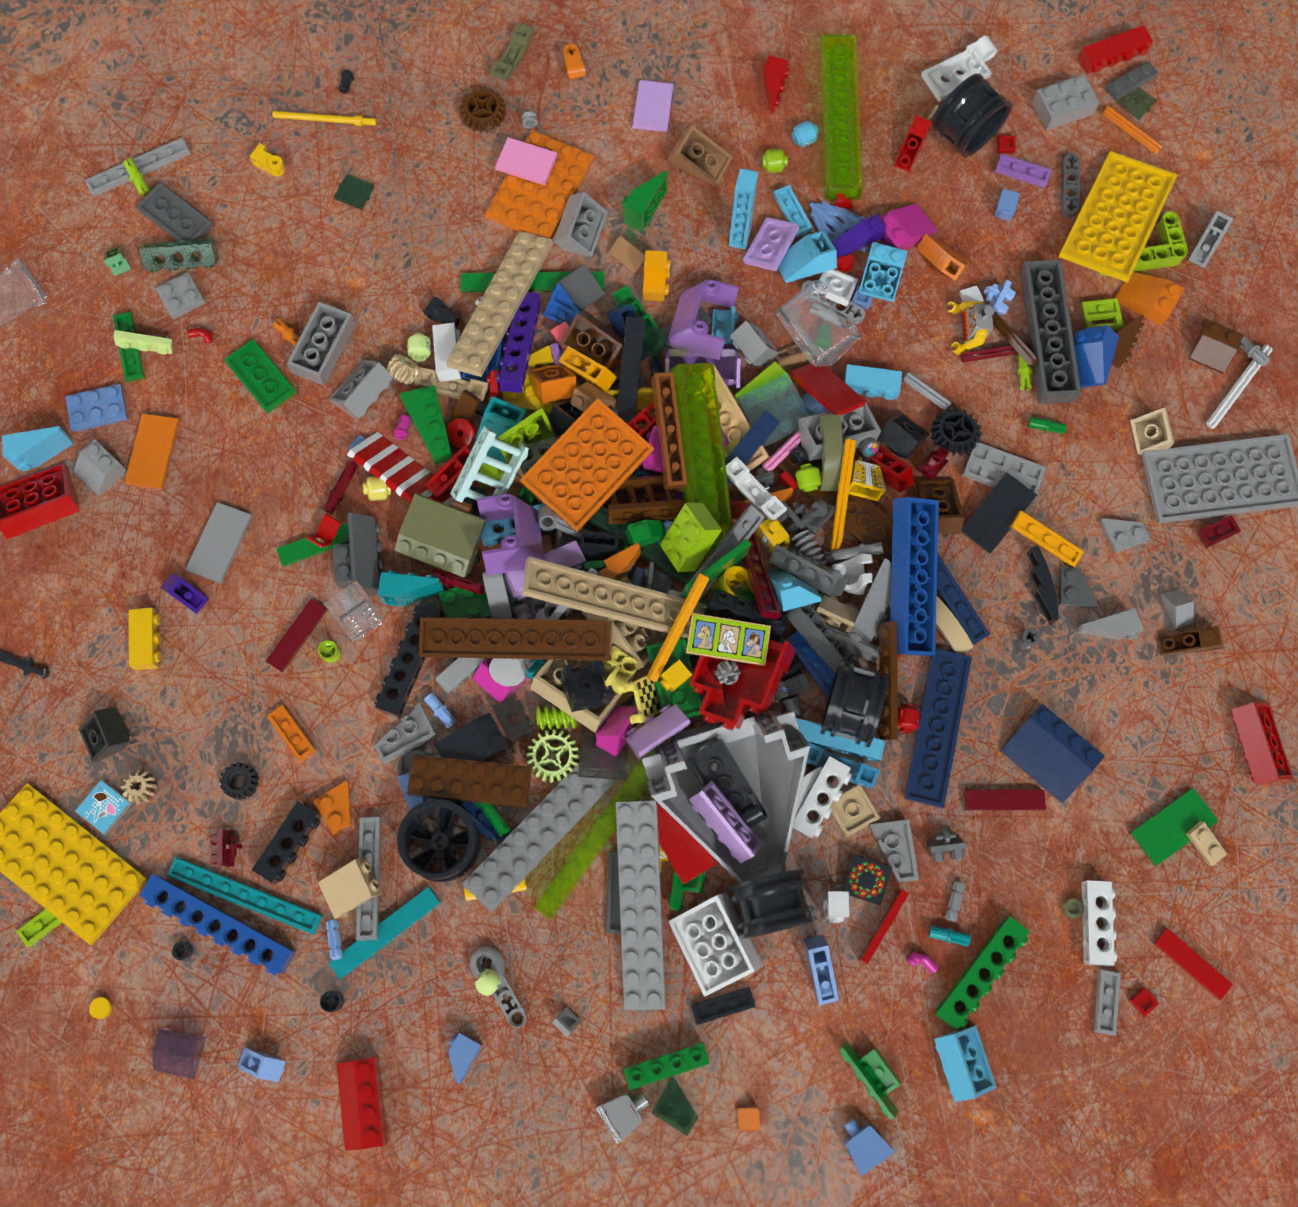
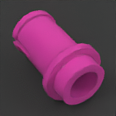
M405 415L399 416L397 428L393 431L396 439L405 440L408 437L407 430L411 422L410 417Z

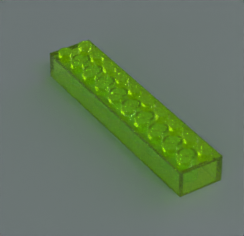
M821 35L819 59L824 200H836L837 193L845 194L847 198L852 200H860L863 183L856 35Z
M714 363L678 364L670 369V372L674 374L687 485L684 487L685 503H703L722 529L706 556H710L732 528Z

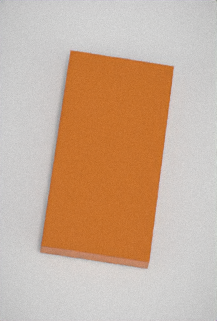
M149 414L141 415L124 482L126 485L163 490L180 424L178 418Z

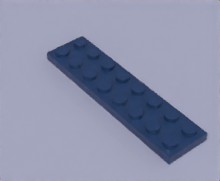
M936 648L935 656H931L904 800L941 809L945 806L972 660L971 656Z

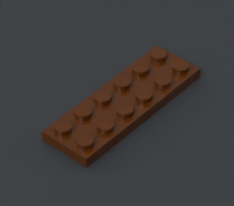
M413 755L407 795L527 808L533 768L530 766Z

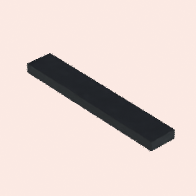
M628 316L617 404L618 416L626 424L636 414L646 320L645 318Z

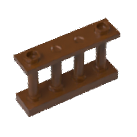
M663 475L630 477L610 497L611 505H608L607 521L608 524H621L643 520L676 519L685 502L684 499L675 500L672 492L674 490L664 489ZM654 492H665L667 501H656ZM646 493L649 502L638 503L635 494ZM627 494L630 503L619 504L617 495Z

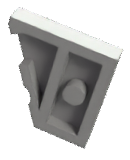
M1106 518L1099 521L1114 554L1151 540L1142 522Z

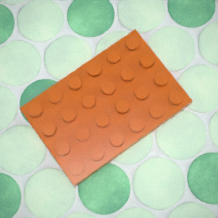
M531 130L525 143L557 152L558 155L546 185L507 174L487 209L485 218L518 232L523 231L552 239L560 224L569 196L577 193L595 159L592 154Z
M597 398L520 479V482L577 533L654 451V448Z

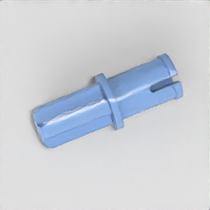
M434 692L424 699L434 711V716H438L447 728H451L456 724L455 718L446 709L447 706L440 702Z

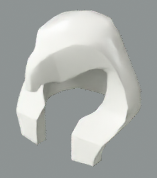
M861 553L849 560L832 565L833 570L849 578L844 591L855 595L865 594L867 584L873 583L872 573L865 574L864 564L873 563L871 554Z

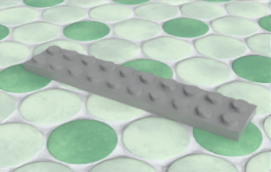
M595 745L578 763V766L573 768L574 771L568 773V776L539 803L462 885L492 913L630 768V765L619 755L615 757Z
M657 801L616 802L624 1010L666 1009Z

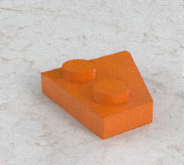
M347 780L313 800L333 835L352 825L350 814L351 802L349 799L350 784Z

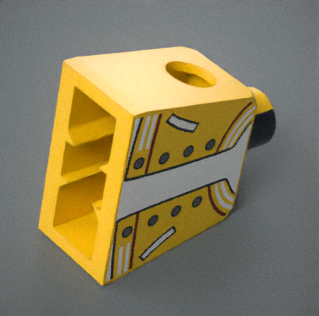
M859 457L853 463L849 494L878 501L886 491L881 468L878 465L869 463L868 457Z
M769 519L765 520L754 531L771 555L776 544L790 546L789 534L777 519L773 522Z

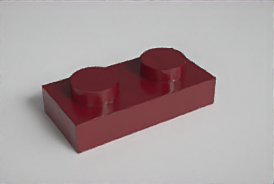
M1231 515L1199 530L1197 534L1207 549L1239 534L1241 530Z

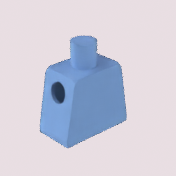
M854 1118L844 1125L850 1136L843 1142L859 1175L863 1176L894 1153L893 1149L870 1125L866 1124L860 1128Z

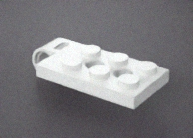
M983 36L977 42L967 46L966 51L923 71L921 77L937 100L941 102L971 75L979 73L984 79L989 78L991 71L984 62L992 59L998 50L988 36ZM956 71H962L964 74L959 75ZM941 78H948L949 82H944Z

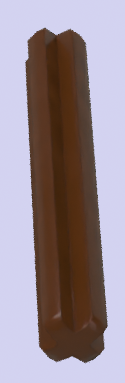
M994 311L992 315L993 325L1028 365L1036 364L1037 356L1004 319Z

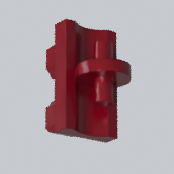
M939 447L936 452L933 450L919 466L922 474L926 478L934 479L948 463L946 457L949 452L942 447Z
M218 829L217 833L210 835L211 845L217 846V853L211 854L210 863L221 867H234V857H237V850L242 849V844H237L234 830Z

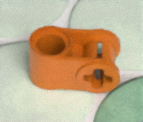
M567 44L563 49L568 79L573 80L585 77V67L578 47L575 44Z

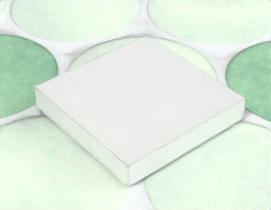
M835 269L822 272L813 293L847 306L859 279Z

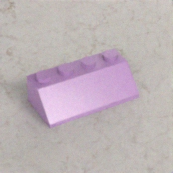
M711 780L689 799L691 806L703 816L705 824L716 832L718 840L728 847L730 855L742 863L755 856L763 843L752 829L745 824L739 813Z

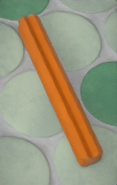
M1107 106L1102 114L1154 154L1160 151L1162 148L1160 143L1112 107Z

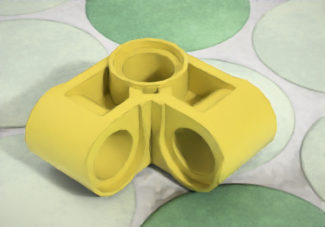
M612 645L611 661H602L604 668L611 672L604 684L606 687L611 685L613 691L621 696L624 693L622 685L631 682L638 668V663L634 658Z

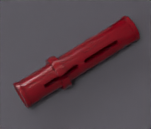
M348 460L333 490H330L329 497L322 508L326 513L333 515L337 505L343 500V494L359 467L355 462Z
M436 568L431 571L430 575L436 576L447 587L454 586L482 595L485 591L484 583L460 577L451 572L447 573L437 570Z

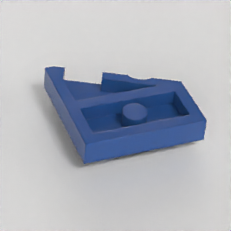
M557 283L543 316L559 324L566 321L570 327L577 313L581 311L563 286Z

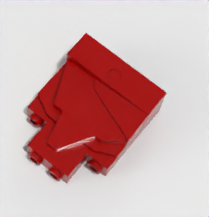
M769 640L765 666L735 661L741 674L738 675V680L731 685H727L725 682L720 684L714 673L717 670V665L726 660L700 656L689 685L694 688V692L705 696L699 714L704 717L703 720L711 724H715V721L722 723L723 728L733 731L734 728L740 730L748 707L749 711L760 715L761 712L767 714L783 673H788L795 654L790 643L785 641L782 644Z

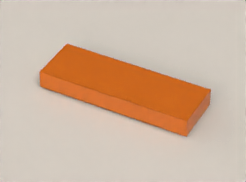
M283 704L266 715L300 763L317 751Z

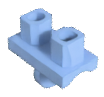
M1006 280L1004 284L987 286L984 290V294L987 296L986 300L990 301L988 305L999 315L1005 314L1009 308L1003 300L1009 302L1016 294L1010 288L1012 282Z

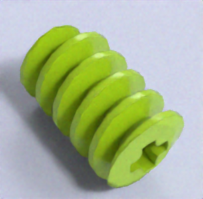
M547 705L544 706L543 711H541L539 706L536 707L537 726L540 725L541 730H545L546 725L552 730L554 724L557 729H560L562 724L565 729H568L570 723L574 729L577 726L576 719L561 709L557 710L555 705H552L551 711H549Z

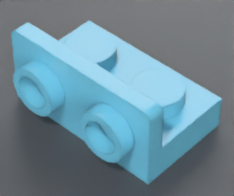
M732 306L731 311L713 310L712 335L724 338V345H733L732 341L734 340L730 335L736 330L734 329V324H738L739 313H735V306Z

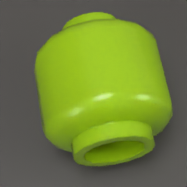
M767 149L765 154H762V168H765L767 173H780L784 170V166L788 165V155H784L782 149Z
M811 464L801 465V469L795 473L798 488L804 492L818 490V486L821 485L819 468L812 467Z

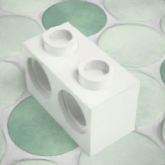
M828 891L823 894L824 919H829V923H841L849 917V892Z

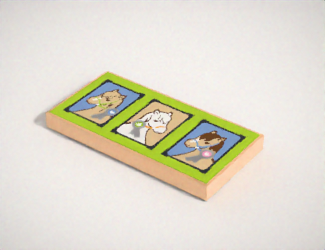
M692 613L686 653L765 666L771 626Z

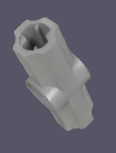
M830 627L854 657L873 664L876 663L879 657V646L863 641L860 636L854 633H844Z

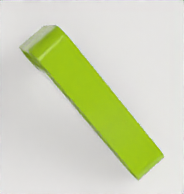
M1168 211L1162 216L1157 224L1161 245L1145 247L1133 272L1177 266L1185 258L1188 248L1179 217L1175 212ZM1098 272L1102 276H1108L1106 274Z

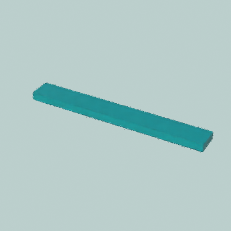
M177 857L174 858L167 873L168 877L313 935L316 934L323 915Z

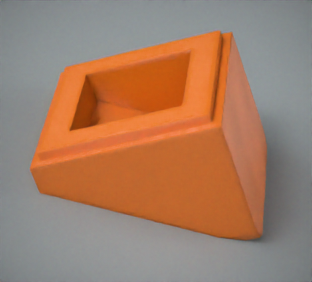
M759 1107L737 1108L739 1131L761 1130Z

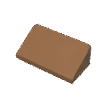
M619 236L608 254L635 275L644 266L645 255L622 236Z
M802 341L778 350L780 353L774 358V361L784 371L813 361V353L808 344Z

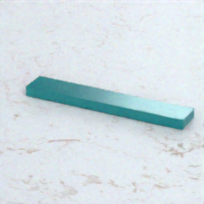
M427 887L379 924L378 940L356 941L342 952L343 956L341 959L331 960L328 964L338 978L342 980L440 905V901L430 887Z

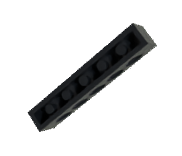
M420 601L419 606H415L412 614L414 616L413 620L407 624L405 629L406 636L404 641L401 640L398 645V655L391 661L389 676L386 675L383 680V690L381 694L378 693L374 704L378 711L398 719L401 718L426 657H419V644H411L414 638L420 637V618H443L445 613L442 608ZM408 655H412L413 660L409 663H405V657ZM399 673H405L406 676L403 680L398 681L396 679ZM391 691H398V695L395 698H389Z

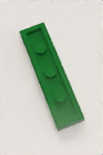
M131 311L113 315L115 330L136 333L134 317ZM119 347L125 381L128 383L145 379L140 350Z
M348 522L340 525L332 545L321 548L304 538L277 548L282 566L286 567L332 550L334 545L350 543Z

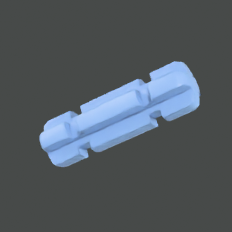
M336 919L328 920L326 928L328 930L329 948H331L330 958L333 960L341 959L343 954L342 949H340V932L337 930L339 929L338 921Z

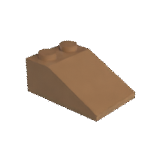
M691 125L681 134L668 160L679 169L717 186L733 156Z

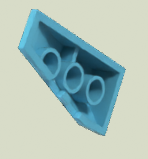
M779 567L767 570L776 599L783 611L821 601V597L816 589Z

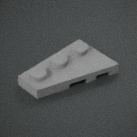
M420 703L414 707L415 709L409 715H405L394 729H391L374 745L383 764L437 737Z
M910 820L869 824L889 865L892 866V871L898 883L918 881L919 877Z

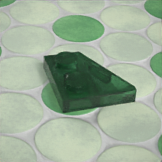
M671 1077L651 1114L688 1136L698 1116L675 1078Z

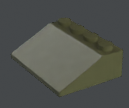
M415 493L398 534L394 551L465 578L473 569L486 519Z

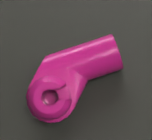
M912 952L907 958V962L911 966L915 967L920 963L931 974L938 970V966L927 955Z

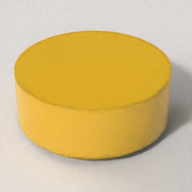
M104 997L94 999L89 1007L91 1016L96 1019L108 1017L112 1012V1002Z

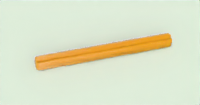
M854 439L845 440L830 544L831 551L841 550L856 440Z
M701 573L698 574L647 675V678L651 681H658L709 581L708 576Z

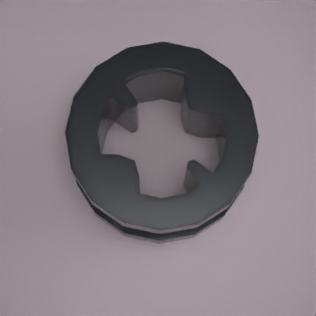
M796 447L795 451H790V456L797 465L800 466L802 461H807L808 458L800 447Z
M177 942L172 948V955L177 960H188L193 954V947L188 942ZM184 945V949L187 951V953L182 954L181 957V953L178 951V949L183 948Z

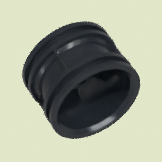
M976 73L960 83L944 100L933 118L932 128L938 131L941 137H946L954 145V149L960 152L964 158H967L978 152L995 136L1009 117L1013 104L1006 100L1004 95L996 92L981 74Z
M840 660L827 701L820 734L824 735L827 731L830 732V737L840 736L854 740L855 744L858 745L862 741L865 742V747L869 748L884 706L890 674L885 673L884 676H880V671L875 670V672L861 669L854 667L852 663L849 664V667L844 666L845 661Z
M437 799L420 803L406 814L398 829L397 847L401 859L410 870L427 880L442 883L459 879L470 871L478 859L481 838L479 830L475 828L472 819L460 806L450 801ZM437 814L438 828L431 832L421 822L427 817ZM456 815L464 821L467 829L454 835L449 828ZM412 838L426 841L427 850L414 857ZM440 838L446 842L442 847L437 844V840L440 841ZM456 845L467 846L463 857L458 860L453 854ZM434 857L443 858L445 870L429 871L426 869Z
M804 869L776 873L742 882L728 888L730 893H734L731 902L739 904L743 921L741 924H738V929H743L744 934L740 935L741 939L761 936L817 921V916H812L811 911L815 910L814 906L807 905L803 892V885L808 883L807 879H802L801 876L805 874Z

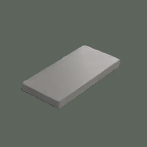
M217 502L185 570L222 584L253 516Z

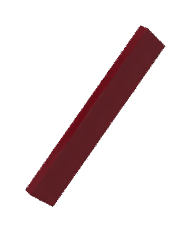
M754 532L748 539L751 543L750 549L743 558L760 617L779 619L781 612L756 532Z

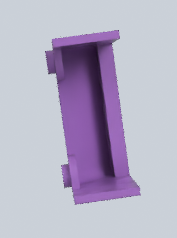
M705 280L684 290L681 293L669 333V345L675 349L720 360L725 339L707 334L708 325L704 321L696 319L701 300L732 308L735 304L739 287L715 280Z
M723 345L720 360L665 346V373L673 372L675 383L694 368L705 371L712 365H715L727 385L735 384L736 388H740L741 358L739 350L734 345Z
M512 494L477 498L480 517L486 519V522L513 517L515 520L516 535L505 537L501 542V549L482 551L487 575L525 570L528 557L545 561L538 511L534 507Z

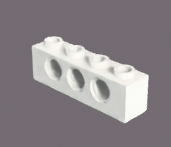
M829 756L794 820L793 829L811 839L814 836L818 837L823 829V826H821L824 818L828 820L833 811L830 808L833 801L838 802L843 793L840 791L843 783L847 785L852 777V774L849 773L851 771L850 767ZM831 776L838 779V784L834 787L827 784V779ZM826 794L829 798L826 804L818 803V795ZM811 811H816L819 814V818L815 822H811L807 818L808 813Z
M1081 882L1082 904L1084 906L1082 914L1084 965L1114 966L1117 960V951L1114 949L1116 929L1113 928L1116 911L1112 899L1115 897V889L1112 887V882ZM1097 897H1099L1103 902V906L1101 908H1099L1096 905ZM1098 918L1103 921L1102 929L1096 924ZM1098 939L1104 942L1102 950L1097 946Z

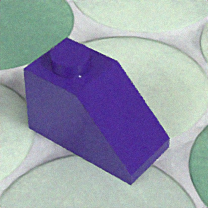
M171 573L160 587L195 614L209 600L174 573Z

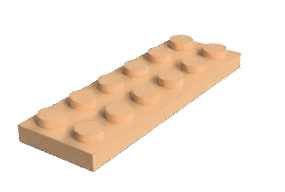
M712 365L704 371L705 380L702 389L693 396L698 397L700 395L708 400L707 404L712 407L729 442L727 447L718 443L727 458L752 426L717 367ZM696 377L692 379L695 382L701 381L699 378ZM763 445L746 464L749 471L770 458Z

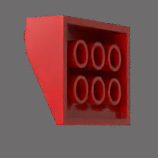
M65 461L0 486V531L6 539L19 536L22 533L37 529L40 526L55 522L58 519L80 511L78 497Z

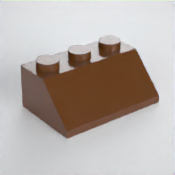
M586 311L577 313L560 345L564 348L570 346L610 370L623 353L624 338Z

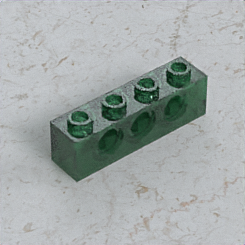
M215 238L142 244L138 249L143 270H150V272H158L161 269L174 271L181 267H186V269H195L197 266L211 268L219 261ZM194 252H199L202 258L196 257ZM176 253H180L184 259H179ZM158 254L163 255L165 261L159 259Z

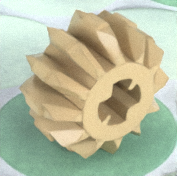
M401 354L394 355L387 367L389 374L404 384H412L420 370L412 359Z
M137 770L136 774L129 772L130 778H123L127 783L121 786V789L126 790L122 795L128 797V801L131 803L135 801L137 804H141L143 800L148 802L149 795H155L152 789L157 788L156 784H152L156 780L155 777H150V772L148 771L143 773L142 770Z

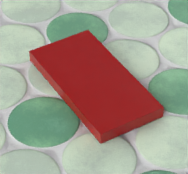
M821 361L792 370L790 373L792 379L833 415L841 416L865 406L866 400Z
M657 804L659 845L683 885L718 864L717 860L660 804Z

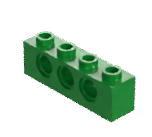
M702 1042L624 1068V1073L629 1089L632 1090L708 1065L710 1061L705 1045Z

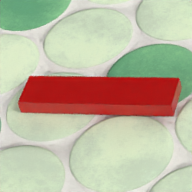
M903 889L898 891L859 958V961L863 964H868L908 897V892Z
M1165 928L1153 942L1158 949L1217 1000H1221L1233 984L1168 928Z

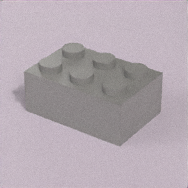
M1085 74L1037 90L1032 104L1047 131L1093 115L1099 100Z

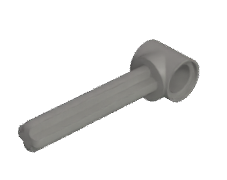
M546 505L542 506L538 511L539 526L543 530L557 528L581 539L582 530L588 531L581 528L576 533Z

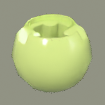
M486 969L478 976L479 979L475 981V987L480 994L490 996L498 989L497 985L501 983L500 976L496 971Z

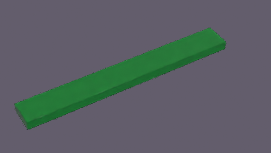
M605 271L591 272L602 290L605 291ZM538 272L528 292L554 291L555 284L572 272ZM461 273V292H485L496 273Z

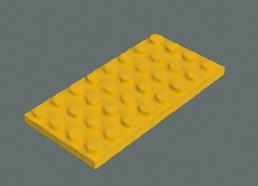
M1110 151L1059 257L1128 283L1178 174Z
M28 783L0 812V872L89 945H93L148 881L145 876Z

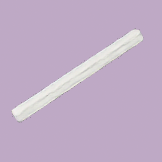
M1267 344L1260 349L1268 356L1273 351L1272 347H1269ZM1252 360L1208 419L1206 426L1210 429H1214L1259 370L1261 365L1257 361Z

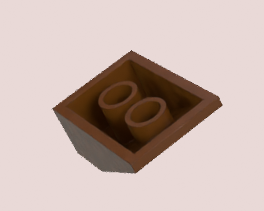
M917 479L918 498L939 501L938 534H961L965 516L954 479Z

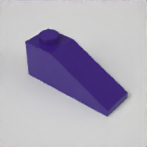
M878 214L860 222L831 242L836 249L837 258L854 253L883 237L887 228Z

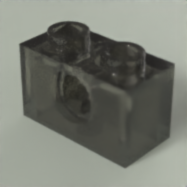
M514 696L493 706L511 744L533 734L531 728L534 726L529 716L524 717L522 711L525 709L520 699L516 701ZM518 715L520 719L517 723L512 724L509 722L511 716Z

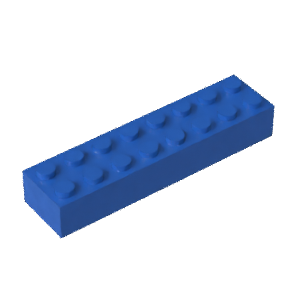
M911 497L893 499L890 621L897 622V655L935 656L938 500Z

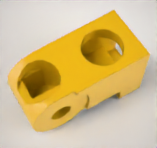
M259 143L250 155L253 165L273 176H282L285 173V166L281 157L269 154L266 146Z

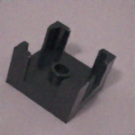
M593 660L588 669L571 672L573 669L572 664L563 666L560 681L571 712L610 704L614 692L611 685L606 689L602 678L604 664L602 661Z

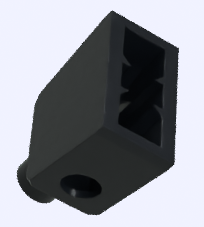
M581 531L580 548L586 562L604 561L616 554L618 534Z

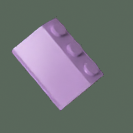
M669 704L660 710L661 714L656 718L652 715L643 722L645 725L640 729L635 727L627 732L628 737L625 740L638 760L691 723L676 704L672 707Z

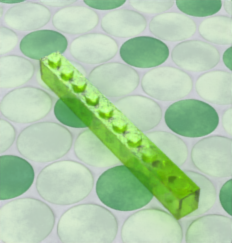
M653 750L644 755L643 757L654 754ZM642 759L535 905L534 909L550 921L554 919L616 833V802L639 801L649 787Z

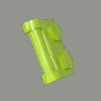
M1118 298L1081 303L1084 329L1108 325L1115 331H1120L1123 328ZM1114 319V323L1092 325V321Z

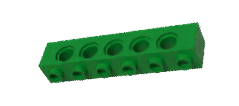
M1011 916L1005 917L933 1014L952 1030H958V1028L961 1030L968 1022L966 1017L969 1013H974L980 1006L978 1001L981 997H986L992 990V982L995 979L999 980L1005 972L1003 970L1004 966L1007 963L1010 964L1017 956L1015 952L1018 947L1022 948L1029 939L1027 935L1030 931ZM1005 936L1011 939V946L1009 948L1003 943ZM993 952L999 955V962L997 964L991 960ZM981 968L987 971V978L985 980L979 977ZM970 984L975 988V994L972 997L967 994V987ZM957 1001L963 1004V1010L960 1013L954 1009V1004Z

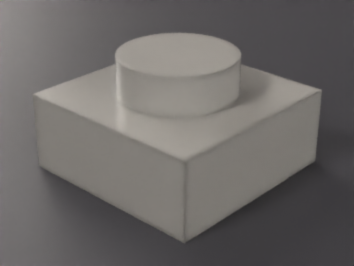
M566 1007L552 1023L568 1037L582 1021Z

